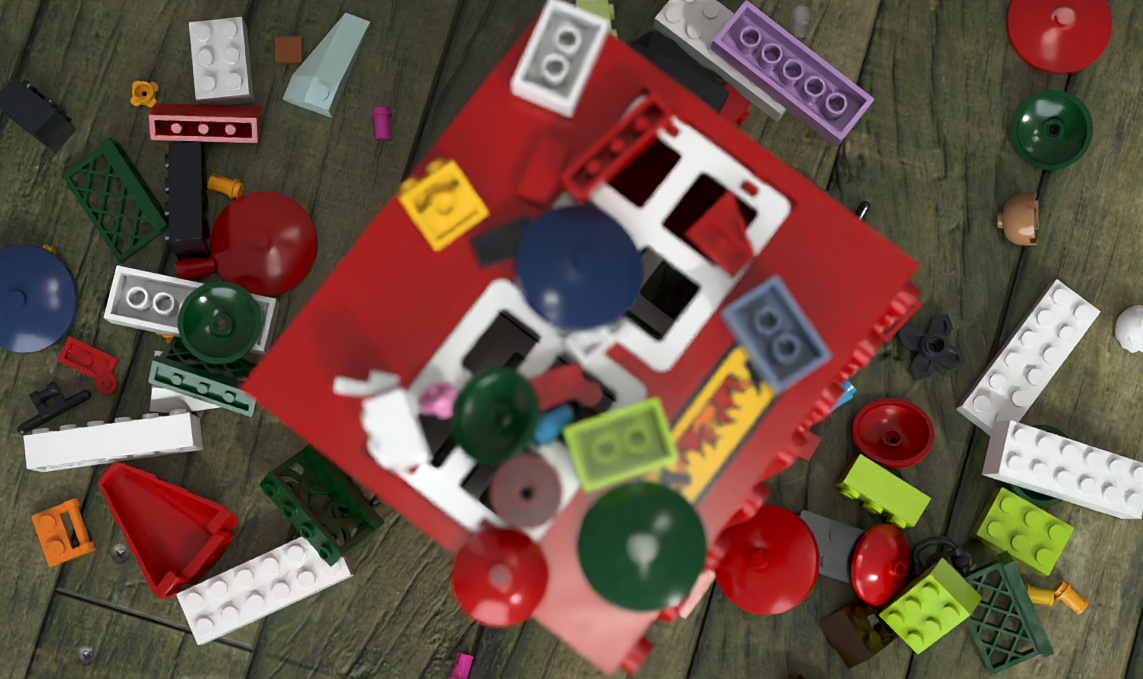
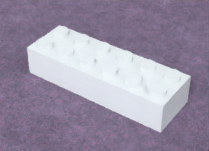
M669 0L655 17L653 28L663 36L675 41L692 58L725 83H729L742 96L778 122L787 109L710 50L713 39L734 13L717 0Z
M117 265L104 318L113 324L180 338L178 332L180 308L188 295L204 284ZM251 294L260 309L262 326L259 338L249 352L266 356L270 350L280 303L274 298ZM221 321L219 323V330H224L227 328L226 321Z
M1058 279L1048 284L955 410L990 436L994 422L1006 420L1019 422L1094 322L1100 311Z
M186 409L169 411L170 416H159V413H149L142 415L141 420L132 419L131 417L116 418L115 423L112 424L104 423V421L87 422V427H77L76 424L60 426V431H49V428L32 430V435H24L27 469L48 472L113 463L115 461L120 462L203 450L200 418L191 414V412H186Z
M1012 420L993 423L982 475L1118 518L1141 519L1143 512L1142 462Z
M300 537L176 595L197 644L203 645L354 576V573L346 556L330 567L326 561L320 558L312 545L306 539Z

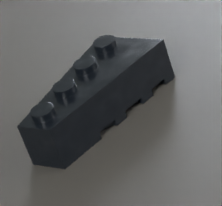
M201 141L169 144V154H165L164 157L165 168L169 170V178H165L164 182L166 194H169V202H165L166 218H169V226H165L166 242H170L178 260H181V257L210 258L211 252L205 239L211 237L210 227L208 226L207 216L204 215V212H209L207 192L203 191V188H208L206 153Z

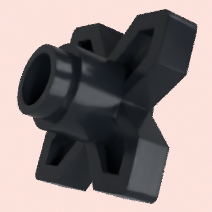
M948 314L933 318L930 321L927 333L913 325L897 331L901 347L917 352L909 365L914 381L930 377L936 362L948 370L963 366L966 363L961 348L948 344L947 338L954 329ZM928 344L933 345L934 351L929 348Z

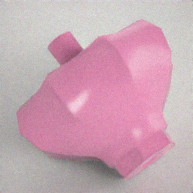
M449 382L443 384L436 383L434 386L429 385L427 387V390L423 392L422 397L418 400V405L425 414H437L440 418H446L452 414V403L457 394Z

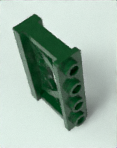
M311 443L277 468L268 472L259 484L265 495L277 505L282 514L291 521L301 536L312 545L320 558L326 561L330 567L373 536L385 523L329 458ZM300 464L304 471L302 474H299L292 470V468ZM281 477H291L298 481V483L295 481H287L286 483H284ZM308 490L318 495H327L333 501L331 507L333 518L321 516L310 511ZM356 528L360 534L352 539L349 529ZM339 530H341L344 536V544L342 546L336 542L339 538Z

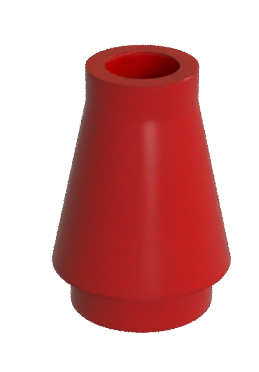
M181 257V260L174 261L179 279L194 281L206 275L216 273L213 257Z

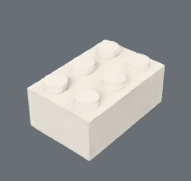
M549 0L512 81L513 93L571 118L607 38L610 21L560 0Z
M235 17L189 22L196 101L201 105H232L254 102L248 33L243 18Z
M402 388L364 402L366 411L361 413L367 431L374 438L377 437L378 443L374 444L373 447L380 464L382 463L385 468H390L395 473H398L432 459L410 399Z

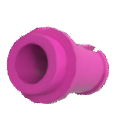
M387 106L374 107L373 113H371V117H374L376 141L392 139L390 129V116H392V112L389 111Z
M457 652L451 676H448V679H467L474 657Z

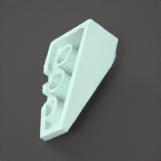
M345 13L292 75L283 100L333 118L370 26V21Z

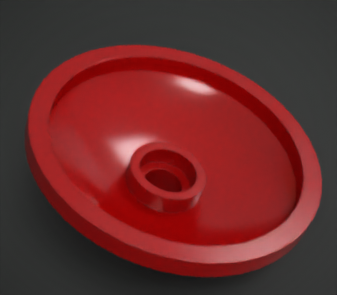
M884 398L868 403L857 413L852 426V438L858 451L877 465L888 468L909 467L922 461L931 451L935 437L934 427L929 416L917 405L897 398Z
M887 523L877 524L862 536L855 549L851 568L852 583L857 595L865 603L876 606L887 604L899 594L908 579L911 567V551L907 538L900 528Z
M493 527L474 534L460 547L452 564L451 585L457 602L473 619L491 626H509L527 619L542 604L549 586V566L542 549L531 537L513 528ZM497 570H503L506 573V579L502 583H497L493 578L494 572Z

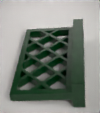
M108 138L101 143V148L66 172L62 177L118 262L123 263L154 239L165 233V226H169V218H166L165 210L119 141ZM103 155L108 160L107 173L95 171L96 161ZM80 172L88 173L86 188L77 187L72 178ZM94 174L106 176L103 191L91 189ZM112 177L120 178L122 181L121 194L109 192ZM90 193L103 194L100 210L92 209L89 205ZM108 196L120 197L118 213L105 211ZM126 199L136 202L135 216L123 214ZM105 214L117 216L114 231L104 228ZM122 217L135 219L132 235L120 233ZM140 220L148 221L154 229L146 237L137 236ZM119 236L131 237L130 247L124 253H121L117 247Z
M173 337L160 356L156 355L152 360L148 380L150 384L249 417H253L258 404L257 401L240 389L246 380L238 381L235 378L244 376L247 379L258 364L243 359L225 364L208 363L189 352L182 340L177 337ZM175 348H179L187 352L178 353ZM193 359L195 363L186 364L184 360ZM227 366H233L238 369L229 370ZM219 368L221 371L211 372L210 369Z
M1008 551L998 554L999 559L961 575L966 582L976 584L974 590L979 593L981 586L994 590L989 602L980 600L978 605L986 607L981 619L971 616L965 619L990 675L1040 654L1044 658L1054 654L1017 566ZM998 569L1000 577L996 585L984 582L987 573ZM999 592L1010 596V601L1006 608L994 605ZM991 610L1004 613L999 625L987 622ZM1009 615L1020 619V624L1016 631L1004 627ZM983 627L996 630L991 642L980 639L979 636ZM1001 633L1014 636L1009 648L997 645ZM1019 638L1029 641L1032 646L1031 649L1024 652L1014 650ZM994 649L1006 653L1003 661L994 665L991 664L990 657Z

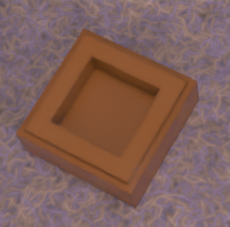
M302 36L275 37L276 65H300L303 63Z

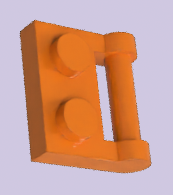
M78 498L68 500L31 516L49 567L96 550L94 541H90L78 508L81 506ZM66 512L69 513L80 544L76 548L73 546L62 515Z

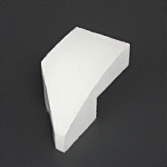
M611 324L596 331L575 332L564 340L562 345L572 358L578 362L580 368L583 369L629 333L632 327L630 324Z
M372 371L369 384L337 377L334 391L337 394L350 396H372L396 388L399 376Z

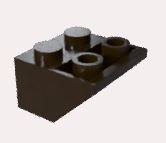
M859 596L819 621L848 669L873 658L898 637L895 631L879 616L882 611L880 606L865 603Z

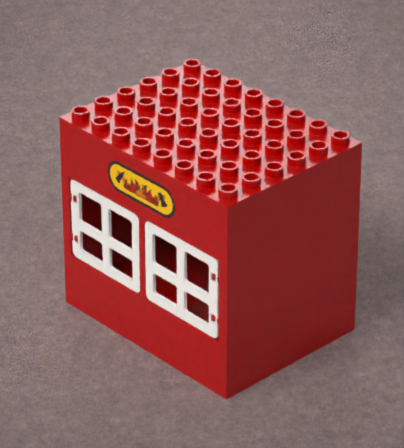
M560 0V1L565 2V3H567V4H569V5H572L571 3H569V2L566 1V0ZM546 4L405 180L407 181L414 176L419 180L428 174L425 168L439 158H442L444 162L450 159L460 170L489 214L436 251L396 195L402 192L399 188L242 384L240 389L455 556L464 542L482 530L493 527L512 528L479 501L480 496L493 481L498 469L504 464L486 465L481 463L464 486H459L460 481L476 461L467 457L458 446L440 469L434 468L430 463L431 460L395 473L390 468H385L382 463H379L373 447L374 444L378 443L377 437L374 438L367 431L361 413L366 411L364 402L402 388L410 399L431 457H433L453 430L452 414L446 418H440L437 414H425L418 405V400L429 385L434 386L436 383L443 384L449 382L457 394L452 403L453 409L460 391L473 376L489 368L503 367L514 353H519L526 358L517 372L523 374L527 379L567 366L557 356L569 365L576 363L562 345L564 340L575 332L559 329L548 324L528 307L516 285L513 265L514 257L482 271L469 239L528 214L533 222L541 214L551 209L566 205H577L558 185L559 179L546 208L516 195L541 136L571 148V152L561 172L562 174L647 96L655 91L676 113L674 124L583 206L601 210L619 221L631 234L639 251L642 247H649L641 257L643 274L640 289L665 259L699 284L701 291L676 322L641 296L639 290L637 298L628 311L632 312L665 338L661 342H656L624 317H621L613 324H630L632 330L586 367L580 368L583 376L597 383L600 389L616 400L614 402L601 392L598 403L590 406L600 416L658 397L679 461L584 494L569 449L556 439L549 446L544 445L541 448H538L531 441L528 447L520 454V456L538 457L550 463L558 472L563 485L562 505L556 517L544 527L535 530H519L531 537L540 546L549 566L550 576L547 594L542 604L532 616L609 676L613 674L618 666L632 676L655 645L642 635L653 619L671 624L688 603L694 592L691 591L684 599L669 608L650 613L628 612L616 608L601 599L587 584L577 559V535L582 519L589 507L609 489L627 482L652 481L675 489L693 504L702 518L708 539L707 562L703 573L706 570L710 572L732 543L720 530H725L726 527L730 528L738 522L742 523L745 519L748 521L771 491L761 481L764 482L768 477L772 478L775 473L779 474L783 468L786 470L793 463L809 441V439L801 434L803 430L807 431L812 424L816 425L821 418L824 420L847 390L839 383L842 384L848 376L852 377L858 369H862L884 341L879 334L884 328L888 329L896 319L899 320L920 294L921 289L909 281L920 264L611 33L607 35L571 118L514 94L512 91V81L547 6ZM729 190L735 195L736 205L740 216L744 220L746 233L749 240H751L756 254L733 279L686 235ZM777 275L832 357L773 397L719 316L723 310ZM499 312H501L503 315H505L507 318L513 321L516 325H518L520 328H522L524 331L530 334L533 338L539 341V343L535 342L532 338H530L528 335H526L524 332L518 329L515 325H513L511 322H509L507 319L501 316ZM372 371L399 376L396 388L372 396H350L337 394L334 391L337 377L369 384ZM548 408L541 410L540 415L545 413L548 410ZM509 416L505 419V425L509 420ZM497 570L494 572L493 578L497 583H502L506 579V573L503 570Z

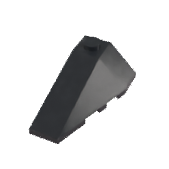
M650 31L632 42L630 45L632 50L715 112L720 113L730 95L729 91L675 41Z

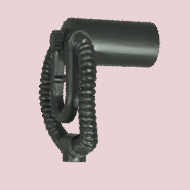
M945 536L928 537L914 545L911 551L913 566L910 568V573L913 578H917L925 571L923 564L919 561V554L922 549L937 543L945 544L953 550L931 555L926 561V570L932 566L934 560L950 557L954 569L960 575L969 572L970 568L983 557L985 546L983 542L976 538H971L962 546H957L955 541Z

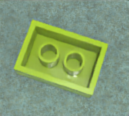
M658 397L563 429L584 494L679 461Z
M862 454L851 458L835 486L840 488L839 493L852 501L854 498L864 503L862 508L873 515L879 513L886 517L885 522L887 524L903 529L916 525L931 500L930 497Z
M1000 487L995 488L969 536L979 539L983 544L999 553L1008 551L1014 562L1035 574L1049 576L1074 527L1009 490Z
M942 557L904 587L894 599L886 604L879 616L917 654H920L969 617L982 597Z

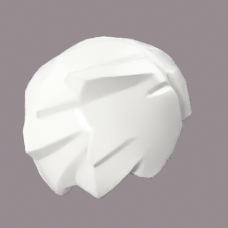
M1134 305L1127 308L1119 315L1116 321V340L1120 342L1122 348L1132 353L1137 351L1143 352V305Z

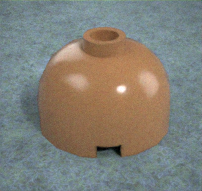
M1037 193L1017 194L1007 200L1003 212H998V228H1003L1005 237L1010 242L1025 246L1038 245L1039 237H1035V230H1039L1038 200H1035Z

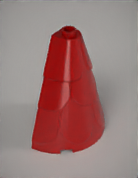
M115 461L105 468L103 476L98 481L115 522L120 525L132 555H135L151 591L159 599L173 597L177 593L182 592L180 587L184 584L190 583L193 585L202 578L220 559L235 535L231 529L232 526H237V518L225 506L197 496L190 490L165 482L160 476Z

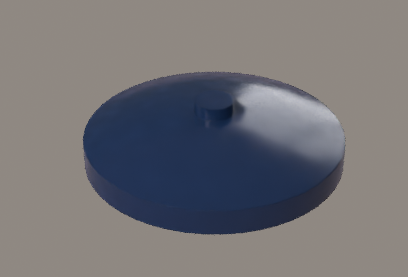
M583 205L557 207L537 217L520 238L513 263L517 288L528 307L548 324L572 332L596 331L616 322L632 306L638 296L642 283L641 256L631 234L619 221L609 214Z
M13 245L0 249V347L22 353L40 351L51 347L68 333L77 316L79 292L72 271L59 256L39 246Z

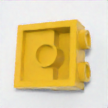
M442 158L429 164L425 168L428 174L419 180L414 176L401 184L399 188L402 192L396 195L436 251L489 214L455 163L450 159L444 162Z

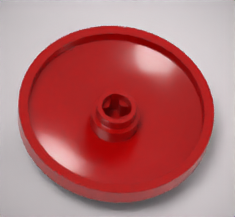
M1011 0L1006 14V32L1012 49L1028 66L1045 74L1068 75L1087 68L1103 53L1111 37L1112 16L1106 0Z
M258 191L235 199L220 213L211 232L210 252L216 270L226 282L234 283L251 294L275 297L293 290L309 275L317 258L318 236L312 219L299 203L277 192Z
M761 504L748 521L745 519L742 523L738 522L730 528L726 527L725 530H720L732 543L714 566V573L721 590L736 606L753 614L774 615L795 608L810 594L819 574L820 553L812 530L799 515L782 506Z

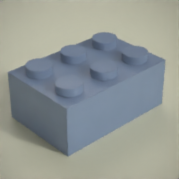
M777 275L723 310L719 316L773 397L832 357Z

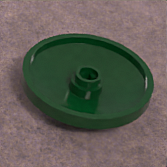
M632 481L609 489L592 503L580 524L576 551L583 577L590 588L601 599L621 610L635 613H650L675 605L694 589L703 574L707 562L708 539L701 516L693 504L680 492L657 482Z

